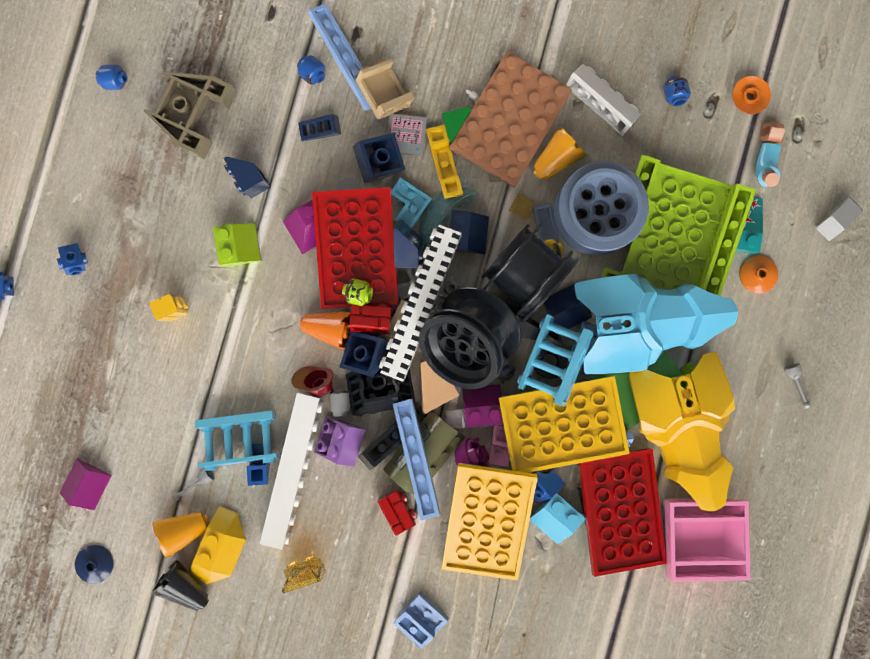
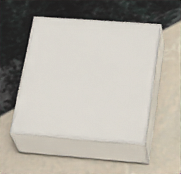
M464 408L445 410L446 422L455 429L466 428Z

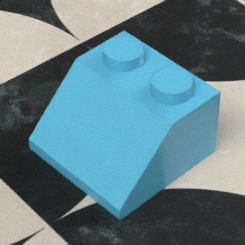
M558 493L551 499L543 501L530 516V521L557 544L572 535L586 519Z

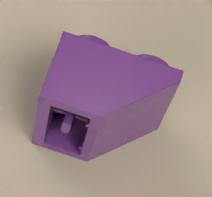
M326 416L314 453L336 464L354 467L366 430L354 424Z

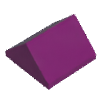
M76 459L60 491V495L70 506L95 510L112 475L80 459Z

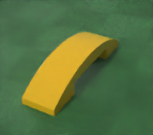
M440 125L426 129L444 199L462 195L463 190L451 150L449 149V140L445 126Z

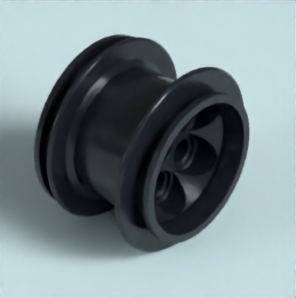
M542 223L533 232L528 229L530 225L527 224L481 276L482 279L486 277L490 280L483 288L484 290L493 283L519 306L514 314L516 317L518 315L521 317V323H524L548 299L579 261L578 257L575 259L571 257L573 250H570L561 258L535 235L542 226Z
M462 287L448 294L443 302L442 310L432 313L426 319L419 334L420 350L430 368L445 381L465 389L483 388L496 379L503 368V355L506 358L511 357L517 351L521 342L520 325L510 307L493 293L476 287Z

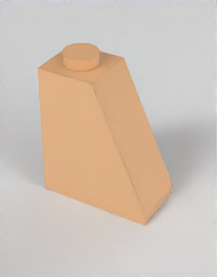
M423 357L421 358L423 362L419 364L421 408L422 412L426 414L456 398L459 394L454 385L438 376Z

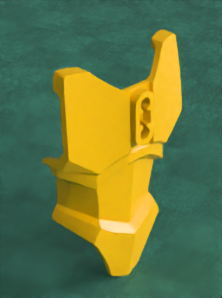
M717 352L701 355L700 360L690 374L673 378L662 376L649 370L629 372L628 380L632 388L640 422L638 431L644 434L647 440L659 447L665 464L663 476L679 483L690 494L701 510L717 511L726 505L729 483L734 468L727 457L721 452L720 433L729 422V414L735 410V403ZM681 381L686 383L685 389L681 387ZM687 400L691 401V407L686 406Z

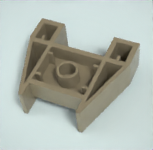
M163 71L162 75L169 80L163 96L154 113L147 109H144V112L181 148L205 160L212 142L205 136L194 132L209 100L230 108L237 91L231 84L214 76Z

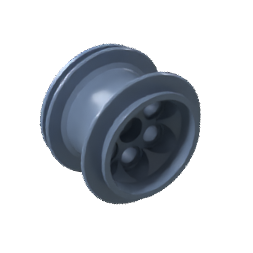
M607 161L587 164L576 170L568 178L556 196L553 207L556 229L565 243L581 253L588 255L612 253L632 242L642 231L649 211L647 192L636 174L623 165ZM601 187L608 189L609 194L607 196L601 193ZM584 191L588 192L590 200H584L581 193ZM615 201L622 203L621 210L615 208ZM594 207L601 208L600 216L594 213L596 211ZM577 210L584 212V219H579L576 216ZM610 219H614L617 222L615 229L610 227ZM591 224L598 226V233L591 232Z

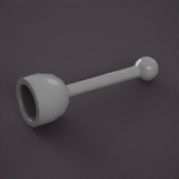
M796 363L785 367L786 375L796 381L804 402L803 407L806 409L810 408L811 403L807 401L799 380L802 374L800 364Z
M205 468L198 473V480L180 493L173 494L172 499L178 501L180 496L199 483L203 485L211 483L215 479L212 471H205Z

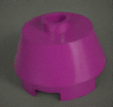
M478 437L473 439L467 438L455 449L454 454L457 466L458 463L488 467L486 461L489 460V455L485 445L480 446Z

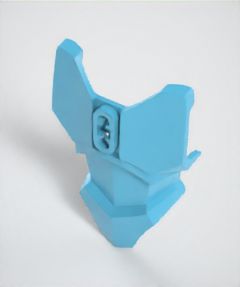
M636 273L577 282L574 285L576 298L596 316L598 338L583 360V368L586 374L647 370L649 365L657 361L663 350L678 346H684L689 349L700 347L720 332L735 325L738 316L737 307L732 299L710 293L695 285L686 283L680 285L677 289H656L646 278H639ZM625 320H629L631 323L627 328L622 325ZM609 322L611 325L608 330H605L603 328V323Z

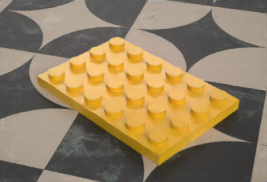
M615 376L574 383L565 406L554 403L555 398H553V395L541 390L498 397L512 471L529 473L630 454Z
M458 463L442 569L518 580L536 489L537 474Z

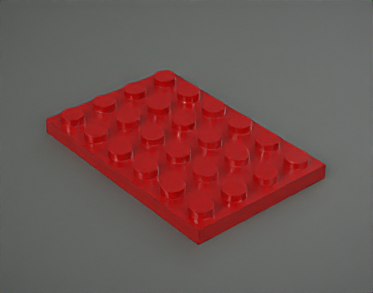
M391 187L312 192L321 309L350 308L352 304L346 302L342 290L344 284H348L351 279L367 281L370 287L373 288L372 299L368 303L369 306H376L379 303L398 305L397 270L394 263Z
M651 448L629 451L630 454L578 463L591 571L594 577L667 564L654 454Z

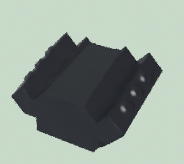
M410 368L403 382L380 373L382 369L373 377L353 371L346 374L352 415L363 416L365 414L394 410L393 404L413 399L414 405H416Z

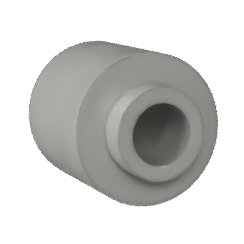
M345 388L333 389V393H330V408L335 417L348 416V411H350L349 392H345Z

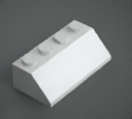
M582 64L572 73L566 86L571 88L572 93L623 136L641 115L638 108L626 102L620 92H615L610 88V84L605 79H600L595 75L596 73L591 67H586Z

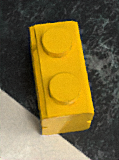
M167 294L161 297V299L151 301L149 304L157 320L171 321L188 314L187 308H189L185 297Z

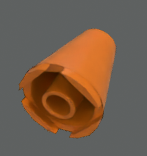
M351 312L306 314L300 320V328H302L303 333L341 350H345L350 333Z

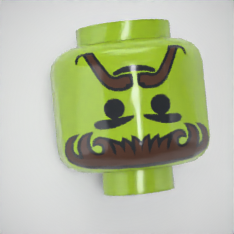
M351 279L348 284H344L342 294L345 295L347 303L364 306L371 301L373 288L370 287L367 281Z

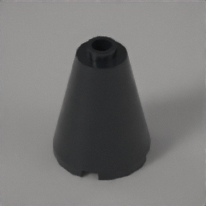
M175 560L168 567L169 570L160 577L152 593L155 596L192 610H203L209 602V599H207L208 593L183 564Z

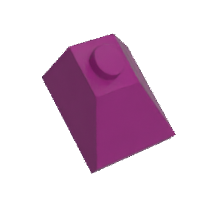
M310 200L293 211L283 221L302 254L316 247L313 201Z

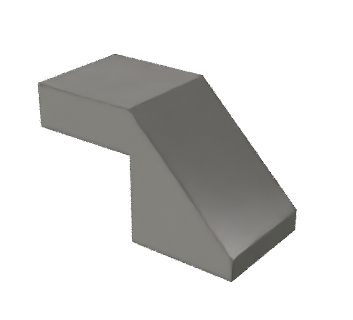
M849 196L833 209L831 215L816 225V229L830 241L844 231L863 209Z

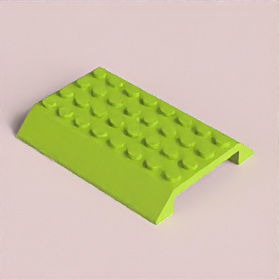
M641 155L635 174L641 180L647 192L649 201L648 217L640 234L630 243L622 271L618 272L604 268L601 278L636 273L639 278H646L656 289H677V287L686 283L721 296L757 189L741 184L730 185L661 164L659 159Z

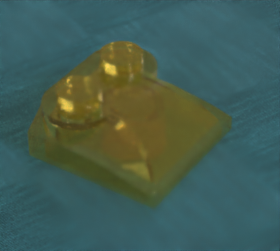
M311 556L306 558L303 563L297 564V562L286 565V569L283 571L286 578L282 588L283 594L320 582L326 572L320 558Z

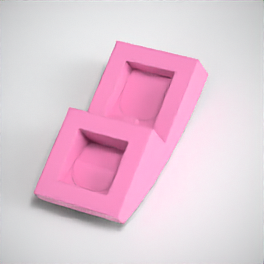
M494 425L488 465L508 467L509 452L504 426Z

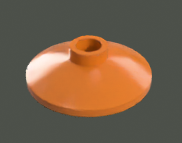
M747 76L739 80L734 86L732 99L735 106L741 112L757 114L763 111L770 103L771 90L762 78ZM747 94L751 95V100L747 98Z
M761 255L753 256L742 264L740 280L743 286L750 292L765 293L775 286L778 280V269L770 258ZM760 270H762V271L764 272V276H763V277H760V276H759V271H760Z

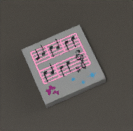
M401 114L389 115L387 134H395L401 154L423 156L427 117Z

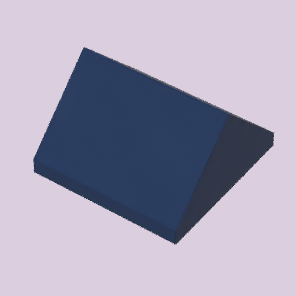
M575 284L549 296L543 303L548 315L554 317L553 323L567 329L592 318L591 310L576 298Z

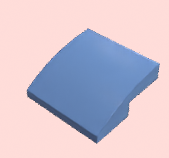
M420 592L401 612L393 624L422 649L434 638L435 633L448 622L449 617Z

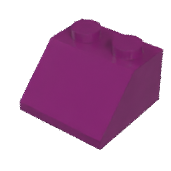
M500 384L487 385L479 389L462 388L467 428L503 424L498 397H502Z

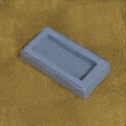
M551 203L532 207L536 227L542 223V226L537 231L539 239L543 242L549 239L559 241Z

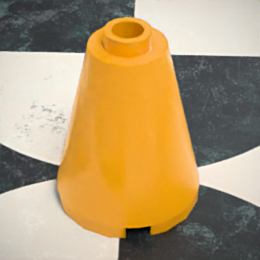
M560 126L533 165L535 168L533 173L540 180L542 178L547 180L584 158L587 154L581 147L579 148L576 141Z
M202 512L159 519L152 522L155 536L158 537L160 542L158 543L165 557L172 556L202 535L210 524L207 514L203 515Z

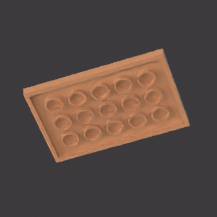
M507 50L449 149L515 188L572 89Z

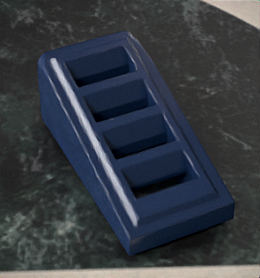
M335 114L298 122L302 142L341 135L339 118ZM322 123H324V126H325V131H324V132H323V128H322ZM314 124H316V126H317V132H318V133H316V134H315ZM308 125H309V129H310V134H311V135H308V134H307V128H306V126H308Z

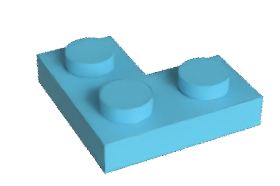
M401 177L391 190L392 196L405 204L395 221L398 222L399 219L404 220L413 229L432 201V198Z

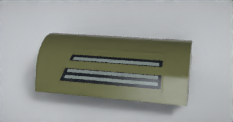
M431 410L419 427L433 478L466 437ZM402 445L383 470L402 489L414 494Z

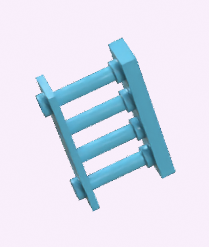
M547 314L546 318H543L540 322L539 328L541 330L524 373L521 372L517 381L519 383L518 388L526 390L528 385L553 395V398H555L554 403L565 406L594 332L583 328V331L578 333L553 323L554 317ZM549 331L576 340L577 346L575 350L569 351L546 342ZM542 349L568 358V361H570L568 368L563 370L538 360ZM537 367L561 377V380H563L561 386L555 388L531 378L534 368Z
M264 411L195 420V428L204 432L206 462L198 463V467L205 468V471L217 470V466L262 460L263 464L275 462L274 459L280 458V454H272L269 424H271V421L276 420V412ZM259 422V425H262L264 455L253 456L250 427L252 423ZM235 425H240L243 429L245 457L233 459L231 429ZM221 427L224 433L226 460L214 461L212 432L214 428Z

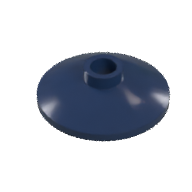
M90 545L83 548L75 559L77 575L83 581L91 584L106 580L112 573L114 566L111 553L100 545ZM89 563L94 565V569L90 568Z

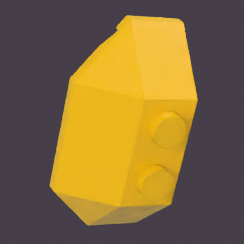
M221 505L219 506L206 529L192 563L190 574L196 580L209 584L232 575L246 542V536L238 512Z

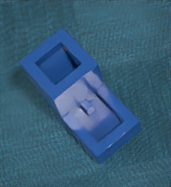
M263 443L252 444L253 456L264 455ZM263 460L250 462L247 466L248 486L268 484L270 463L263 464Z

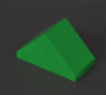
M465 107L442 113V121L450 145L469 116L472 108Z

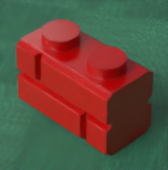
M368 303L364 306L352 304L349 323L350 331L390 334L391 307L383 303L376 304V306H369Z
M397 488L378 499L377 502L395 536L416 525L415 519L418 517L414 509H409L406 504L408 498L404 491L400 492Z

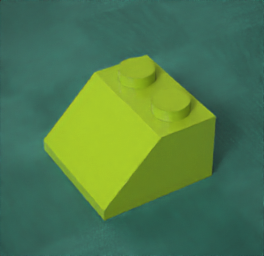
M255 223L228 224L213 227L219 266L230 267L262 261Z

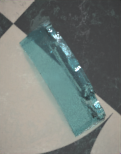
M462 187V195L444 199L441 192L429 203L420 221L419 236L422 238V244H425L426 247L431 246L433 240H430L433 229H437L439 225H442L444 218L453 206L459 208L462 203H472L476 195L475 190Z

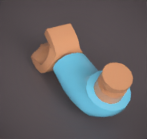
M777 121L762 124L760 130V140L767 141V143H762L756 163L755 175L758 182L765 187L776 186L780 179L778 158L781 145L777 143H783L785 128L783 124Z

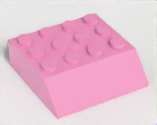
M693 498L664 499L665 551L667 559L665 566L666 576L672 582L750 580L749 501L727 498L726 505L717 511L701 510Z

